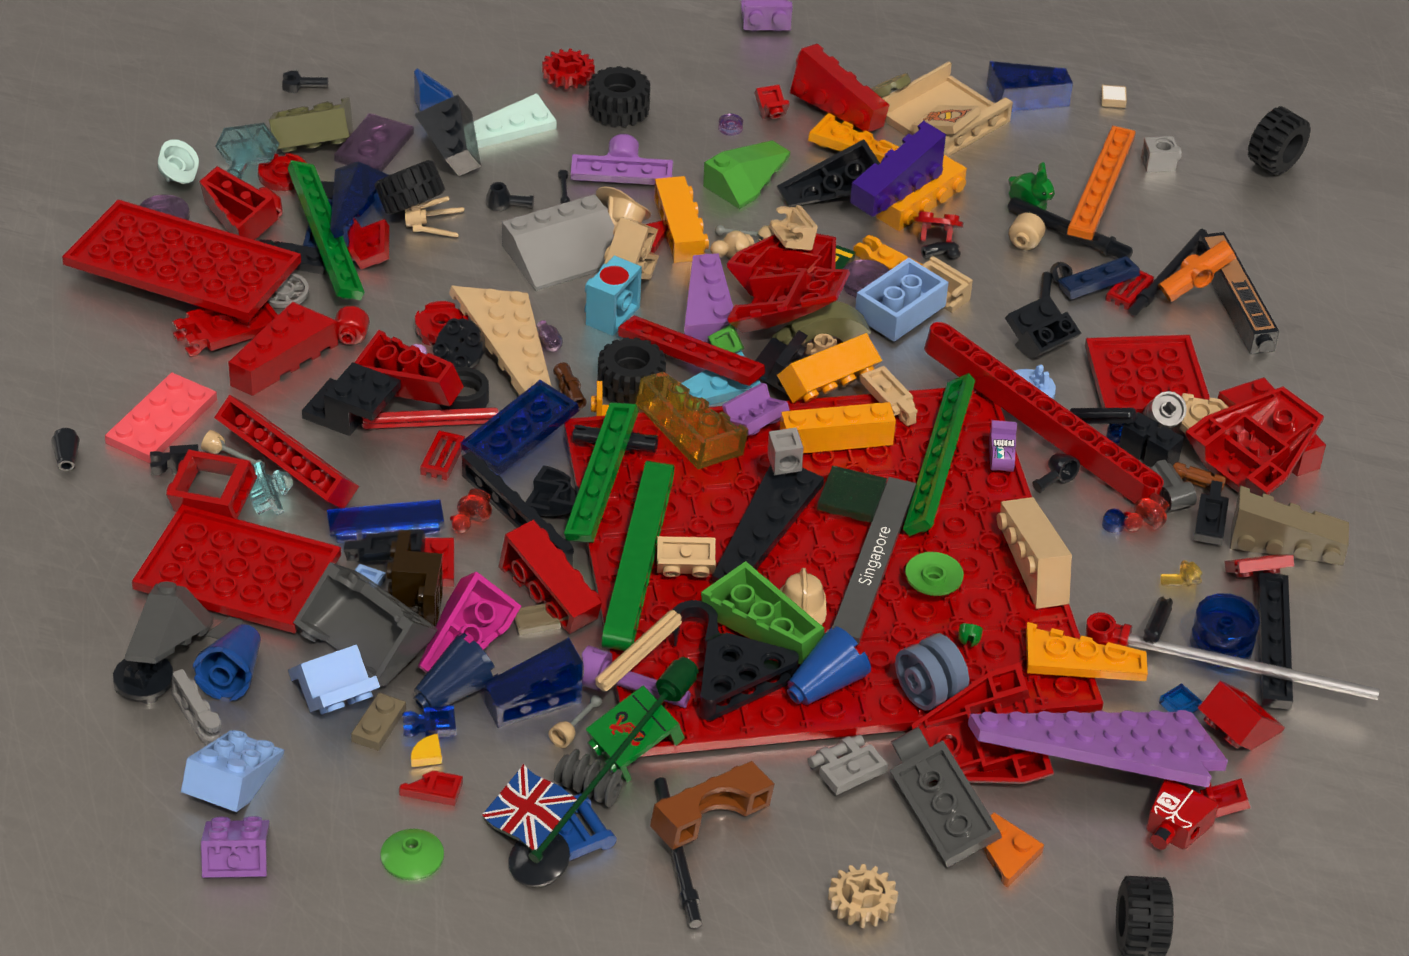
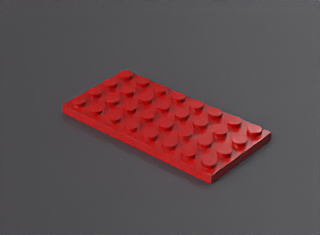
M118 199L62 256L63 265L250 321L301 263V254Z

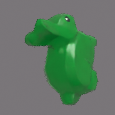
M1044 162L1039 164L1036 175L1031 172L1017 177L1012 176L1008 179L1010 199L1017 197L1046 210L1047 201L1052 200L1055 195L1053 185L1047 178Z

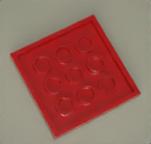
M1190 335L1086 338L1085 349L1102 408L1133 407L1136 413L1140 412L1143 414L1146 405L1157 395L1166 391L1175 392L1180 396L1186 393L1194 395V398L1206 400L1210 398Z

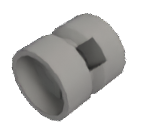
M1166 391L1157 395L1146 405L1143 415L1158 422L1159 428L1165 426L1172 430L1186 416L1187 407L1180 395L1175 392Z

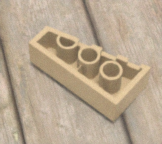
M1034 497L1002 501L1001 513L997 514V524L1005 536L1036 609L1069 604L1072 554Z

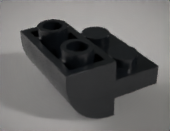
M1050 295L1023 306L1005 317L1007 323L1019 339L1015 346L1021 353L1030 358L1038 357L1077 338L1081 334L1069 313L1061 314Z

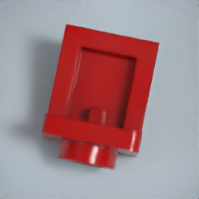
M780 85L761 87L755 90L762 119H778L786 114L790 103L789 100H784Z
M1242 778L1213 787L1210 782L1209 787L1200 790L1202 795L1219 803L1216 818L1251 808Z

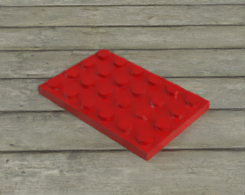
M181 504L133 578L132 588L149 594L156 583L174 582L176 586L186 587L207 610L295 634L299 627L293 623L329 563L336 564L341 556V547Z

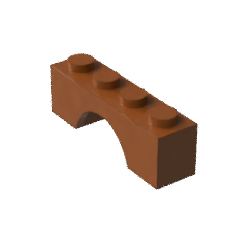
M753 761L741 766H735L728 772L711 777L699 785L686 788L681 793L667 799H661L654 804L650 827L674 850L698 838L702 814L715 809H726L748 816L770 806L775 784Z

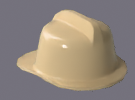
M605 186L596 190V196L608 208V213L614 226L620 221L621 217L631 218L641 223L651 217V212L647 208L638 204L618 189Z
M802 568L800 573L791 575L786 580L785 585L780 591L820 625H823L827 612L826 595L822 583L816 576L807 573L806 568Z

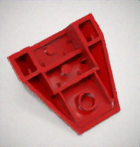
M816 233L812 250L785 248L774 234L736 252L727 262V268L749 295L753 296L749 278L755 267H764L765 272H773L772 270L778 267L784 268L785 272L792 273L796 272L797 268H807L808 273H814L817 269H835L836 237Z
M1282 386L1203 417L1185 431V435L1206 469L1214 475L1224 476L1226 484L1238 493L1240 486H1244L1250 489V493L1262 496L1263 493L1269 495L1288 479L1323 422L1324 416Z
M1020 662L988 672L911 724L912 729L919 727L929 747L944 741L969 783L1026 784L1054 775L1048 755L978 741L968 726L970 714H982L984 712L995 714H1010L1011 712L1035 713Z

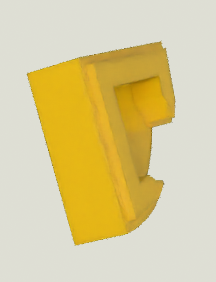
M438 734L427 736L414 746L411 753V767L442 764Z

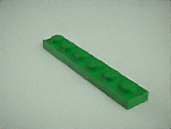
M609 404L564 531L565 538L568 541L594 542L639 412L636 404Z

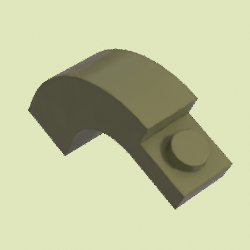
M834 301L813 313L790 321L789 324L772 337L788 345L798 330L808 335L804 344L814 339L818 334H829L845 342L865 333L869 335L871 331L864 316L858 310L846 303Z

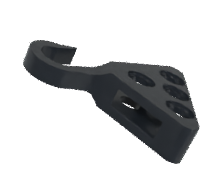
M698 600L684 601L673 609L681 615V621L688 617H698L708 624L704 644L705 663L699 713L700 717L704 720H714L787 686L788 681L798 669L799 655L794 650L730 633H720L718 631L717 612L711 605ZM680 625L672 632L674 646H677ZM777 675H779L780 679L774 683L766 681ZM751 687L755 688V691L751 694L741 693ZM725 699H730V703L728 705H717V703Z

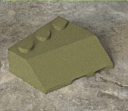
M342 98L341 104L333 105L332 102L319 103L314 105L311 110L308 109V106L274 112L269 119L274 149L289 152L296 150V146L306 144V148L321 146V142L331 140V144L346 142V138H349L353 131L350 98Z

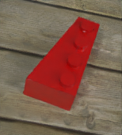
M818 43L801 48L790 89L791 94L853 124V126L863 131L871 132L884 127L890 106L884 99L867 85L863 86L856 79L857 76L851 71L847 72L839 65V61L823 52L824 48Z
M292 302L228 362L230 386L254 396L279 381L280 375L283 373H292L299 369V364L305 360H314L321 356L320 351L325 348L332 349L338 345L337 321Z
M532 520L505 534L498 567L504 573L510 571L514 575L513 581L519 587L525 585L530 591V597L536 603H546V612L552 618L560 620L569 616L568 620L560 621L561 627L571 634L598 619L602 605L598 593L595 590H591L585 583L580 571L571 566L564 552L559 548L557 549L544 528H540Z

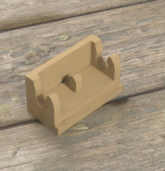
M796 205V208L778 207L776 211L780 214L785 213L786 218L782 221L778 219L771 220L769 227L785 248L812 250L818 228L816 223L800 205Z
M934 256L922 265L949 282L946 306L944 307L946 310L953 313L970 301L972 279Z

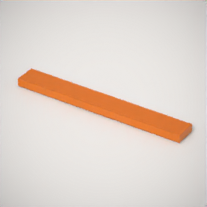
M1117 126L1111 127L1068 226L1067 235L1087 240L1093 239L1135 139L1136 131Z

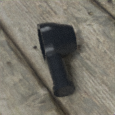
M495 182L491 184L486 195V205L494 211L506 210L511 205L533 208L534 196L510 195L504 183Z
M1056 453L1052 455L1048 462L1051 472L1040 479L1034 480L1032 482L1034 489L1038 493H1042L1045 488L1057 480L1063 483L1072 481L1079 472V460L1068 454Z

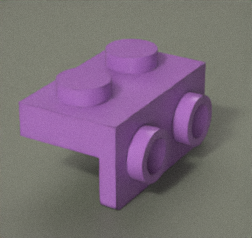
M765 383L754 386L722 405L728 430L744 433V435L758 433L760 428L767 424L778 422L781 419V412L790 411L787 401L770 398L768 387Z

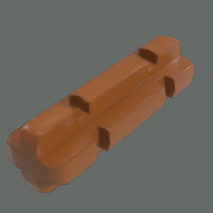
M1175 462L1173 465L1181 479L1185 478L1186 481L1207 488L1208 486L1211 487V481L1214 480L1223 482L1222 490L1225 487L1226 478L1218 474L1212 476L1211 472L1192 466L1187 468L1186 464Z

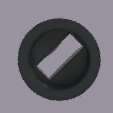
M1064 262L1053 264L1050 268L1052 279L1058 282L1062 278L1071 276L1072 268ZM1058 267H1059V270H1060V274H1061V276H1062L1061 278L1058 277V272H1057V268H1058Z

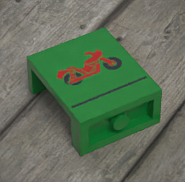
M644 685L586 728L590 741L587 742L588 746L597 757L600 755L604 756L606 759L605 764L657 701ZM662 705L612 765L611 773L614 774L617 769H621L622 778L627 783L632 780L627 766L665 737H668L675 746L685 739L679 723Z

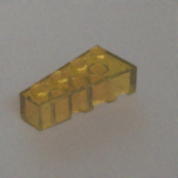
M665 372L641 378L636 405L697 469L743 455L748 428L742 424L736 426L730 422L731 417L723 411L718 414L709 408L708 401L702 397L698 398L690 395L689 388Z

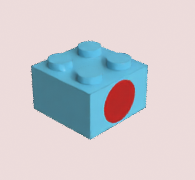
M614 255L607 264L602 265L600 271L593 278L587 281L585 286V293H587L586 305L584 308L587 326L614 336L618 331V327L640 308L642 266Z

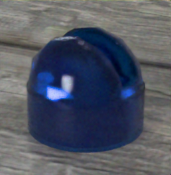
M1109 424L1106 433L1107 438L1114 443H1120L1124 424Z
M1109 509L1103 516L1102 527L1110 533L1123 531L1126 521L1124 513L1119 509Z

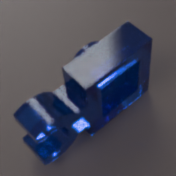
M454 706L423 708L424 714L421 715L412 711L402 713L403 724H411L403 725L404 736L406 737L416 736L420 732H425V737L433 734H438V738L456 737Z

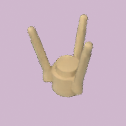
M446 196L426 201L405 209L406 227H413V232H426L457 238L459 234L456 232L425 227L422 224H427V216L464 212L465 209L459 207L426 211L427 207L447 202L450 198Z

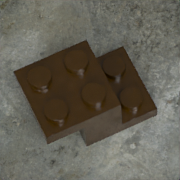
M399 529L397 541H392L391 558L394 559L393 562H388L387 579H392V582L388 584L387 592L436 627L439 621L443 598L442 553L411 551V530Z

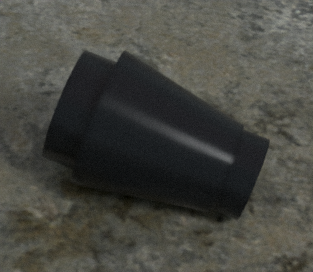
M58 429L51 439L56 461L60 470L70 471L75 467L80 439L73 429Z

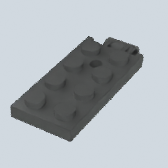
M919 727L891 741L902 763L890 769V773L947 868L1002 838L998 827L944 741L929 747ZM930 781H938L937 785L928 787Z

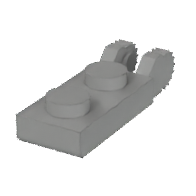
M183 669L174 671L172 673L171 695L195 733L198 734L205 745H208L221 737L219 732L222 724L221 719H219L217 713L211 712L208 701L206 699L202 700L195 681L189 679Z

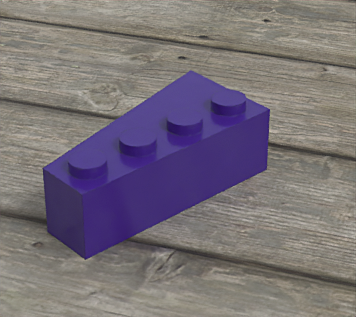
M922 121L918 125L919 130L914 135L907 134L902 139L904 144L895 151L890 149L885 154L881 164L874 163L852 182L850 203L874 217L899 200H903L912 192L922 188L925 184L937 179L943 171L946 134L929 123Z

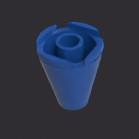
M238 625L198 654L193 663L196 673L194 679L203 692L219 700L221 697L236 700L246 693L251 685L261 642L258 631L250 625Z
M837 626L833 629L830 628L788 681L789 689L787 693L797 704L808 705L866 677L871 672V664L865 652L862 654L858 653L854 648L858 643L848 632Z

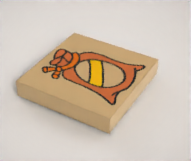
M938 105L912 124L913 133H916L919 130L918 125L925 121L945 134L954 135L980 115L979 106Z

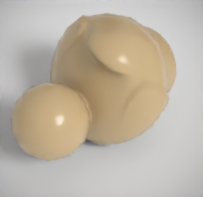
M732 231L724 237L723 241H714L710 251L712 254L719 253L720 258L726 255L728 259H731L736 252L753 245L754 240L749 234H744L741 231Z

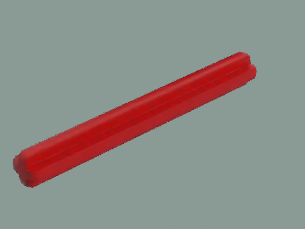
M496 407L380 412L373 421L362 417L363 429L496 424L499 421V413Z

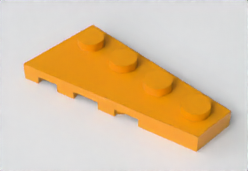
M830 113L809 132L808 141L816 143L820 147L832 148L839 152L865 139L880 164L890 149L895 151L899 148V146L886 140H874L873 134L866 130L863 132L854 130L853 124L847 121L842 122V124L835 121L836 116Z
M1027 622V673L1133 681L1147 680L1146 651L1110 642L1106 645H1101L1094 642L1093 638L1081 635L1080 639L1063 635L1064 631L1051 628V632L1037 629V624Z

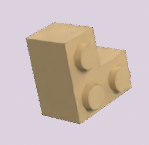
M621 217L620 221L614 226V238L604 255L605 263L607 264L615 255L642 266L641 279L651 280L659 255L650 251L658 229L631 218Z

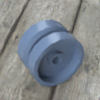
M940 633L932 634L922 639L919 644H913L900 650L896 655L895 668L900 685L907 697L922 710H932L938 707L946 699H950L969 686V673L963 655L948 637Z

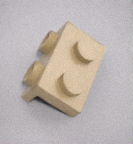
M657 537V573H663L667 577L692 574V576L698 578L708 577L709 574L714 573L716 568L715 538Z

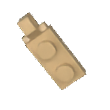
M885 366L860 374L862 385L880 403L890 402L894 416L898 415L901 422L906 426L917 422L916 413H918V410L915 408L913 395Z

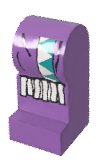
M992 420L989 436L990 470L1014 471L1017 422Z

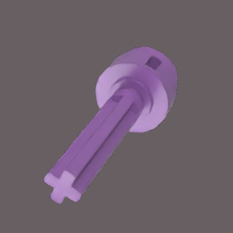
M589 645L582 653L584 676L577 684L599 691L601 689L595 685V678L612 663V653ZM629 671L615 684L633 691L638 690L644 685L655 698L658 699L660 697L656 687L657 680ZM687 691L678 702L666 700L665 702L686 708L691 693Z

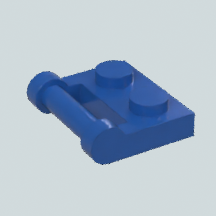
M578 794V795L573 796V797H575L576 799H578L581 794ZM588 797L576 810V813H581L594 832V835H589L575 813L559 832L569 845V861L600 848L602 850L609 849L617 841L614 833L606 829L592 809L591 800Z

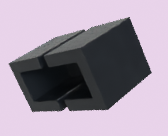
M1140 412L1136 413L1138 414V419H1135L1133 424L1123 425L1119 447L1140 460L1145 446L1146 452L1143 464L1153 467L1157 461L1166 460L1167 463H1171L1173 466L1175 462H1179L1184 437L1165 426L1159 428L1158 422Z

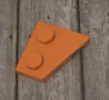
M994 812L991 818L998 827L1002 838L982 849L986 852L987 859L992 867L996 866L1001 873L1002 883L1009 887L1043 853L1044 844Z

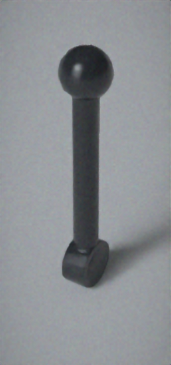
M560 170L558 171V178L561 179L562 197L560 202L562 204L570 202V198L567 196L566 186L568 171Z

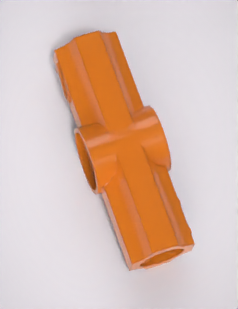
M1222 240L1200 256L1193 254L1186 257L1181 263V269L1158 285L1165 297L1170 302H1173L1195 286L1203 288L1210 284L1215 272L1236 259L1235 253L1229 244Z

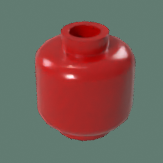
M356 306L341 308L335 317L338 341L344 344L362 343L366 338L369 328V316L364 310Z

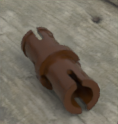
M562 362L557 364L553 372L560 383L559 390L561 394L566 396L572 410L583 409L587 401L580 390L581 384L578 378L574 377L568 363Z

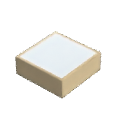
M1102 85L1101 106L1126 108V87Z

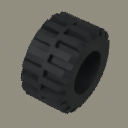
M622 66L607 67L605 70L601 69L598 73L593 74L592 79L589 81L588 110L590 115L594 116L596 121H602V124H609L613 127H627V125H635L637 122H642L644 117L648 116L650 110V81L647 80V76L641 74L638 70Z
M1279 106L1272 109L1255 128L1248 146V157L1251 161L1274 175L1283 174L1303 154L1310 137V123L1285 107Z
M426 160L393 173L374 184L386 214H394L442 194L445 190L433 160Z
M627 337L623 338V340L616 339L612 341V344H606L604 350L600 351L597 381H602V396L608 397V401L643 406L646 405V402H654L656 397L662 395V390L665 388L666 358L663 350H659V346L651 344V341L648 340L643 341L640 338L634 337V339H629Z
M1125 876L1119 887L1116 904V937L1122 956H1166L1171 944L1174 920L1173 896L1168 880L1165 877Z

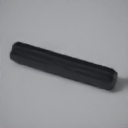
M1133 407L1070 409V412L1087 424H1133L1135 419H1138V414H1136V410Z
M1162 596L1158 599L1144 630L1143 640L1145 642L1151 641L1152 644H1156L1159 641L1172 611L1173 600L1171 598L1165 599Z

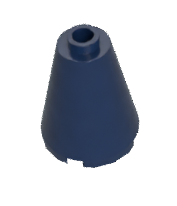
M459 633L415 687L414 692L416 696L413 699L422 711L429 710L433 713L498 680V673L492 675L491 670L495 666L477 642L473 640L471 643H468L464 640L468 636L467 634Z

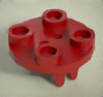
M919 211L918 217H913L912 220L913 223L922 224L920 240L922 242L926 241L927 230H931V226L944 227L943 231L947 232L946 242H951L953 228H963L964 222L959 221L960 216L944 214V218H934V213Z

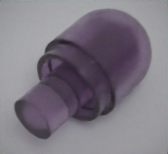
M545 320L538 322V337L543 348L549 352L558 351L562 347L563 339L557 328L548 325Z

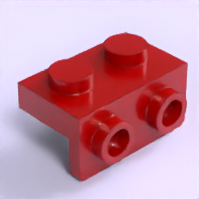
M356 218L350 219V229L347 231L349 238L347 249L352 261H356L361 270L389 259L390 226L385 219L365 227H361Z

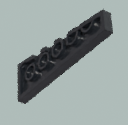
M770 464L712 575V583H715L745 561L757 570L822 488L824 477L804 468L799 472L774 475Z

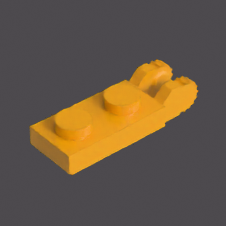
M867 235L863 238V243L858 242L853 246V251H855L858 258L860 257V259L868 262V265L883 273H887L907 258H910L885 244L882 245L879 238L873 237V235Z

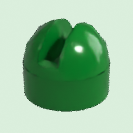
M960 624L958 631L959 641L964 646L967 641H970V647L976 646L982 638L983 628L974 624Z

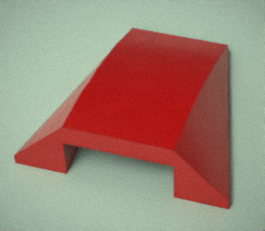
M755 267L749 278L754 299L751 304L734 305L727 318L728 322L740 332L746 333L784 324L813 313L838 299L850 275L849 269H817L814 273H808L807 268H797L796 272L792 273L785 272L784 268L775 267L772 270L773 272H765L764 267Z

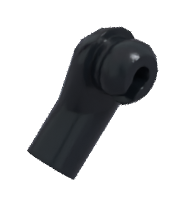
M936 242L921 247V254L924 259L946 253L949 260H954L960 257L961 252L958 249L960 246L955 242Z

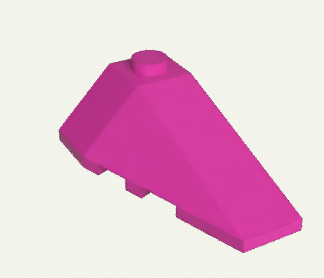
M477 571L461 578L443 609L436 625L438 631L428 643L418 667L427 673L459 633L467 634L468 636L464 640L468 643L474 640L484 650L494 639L508 630L521 605Z

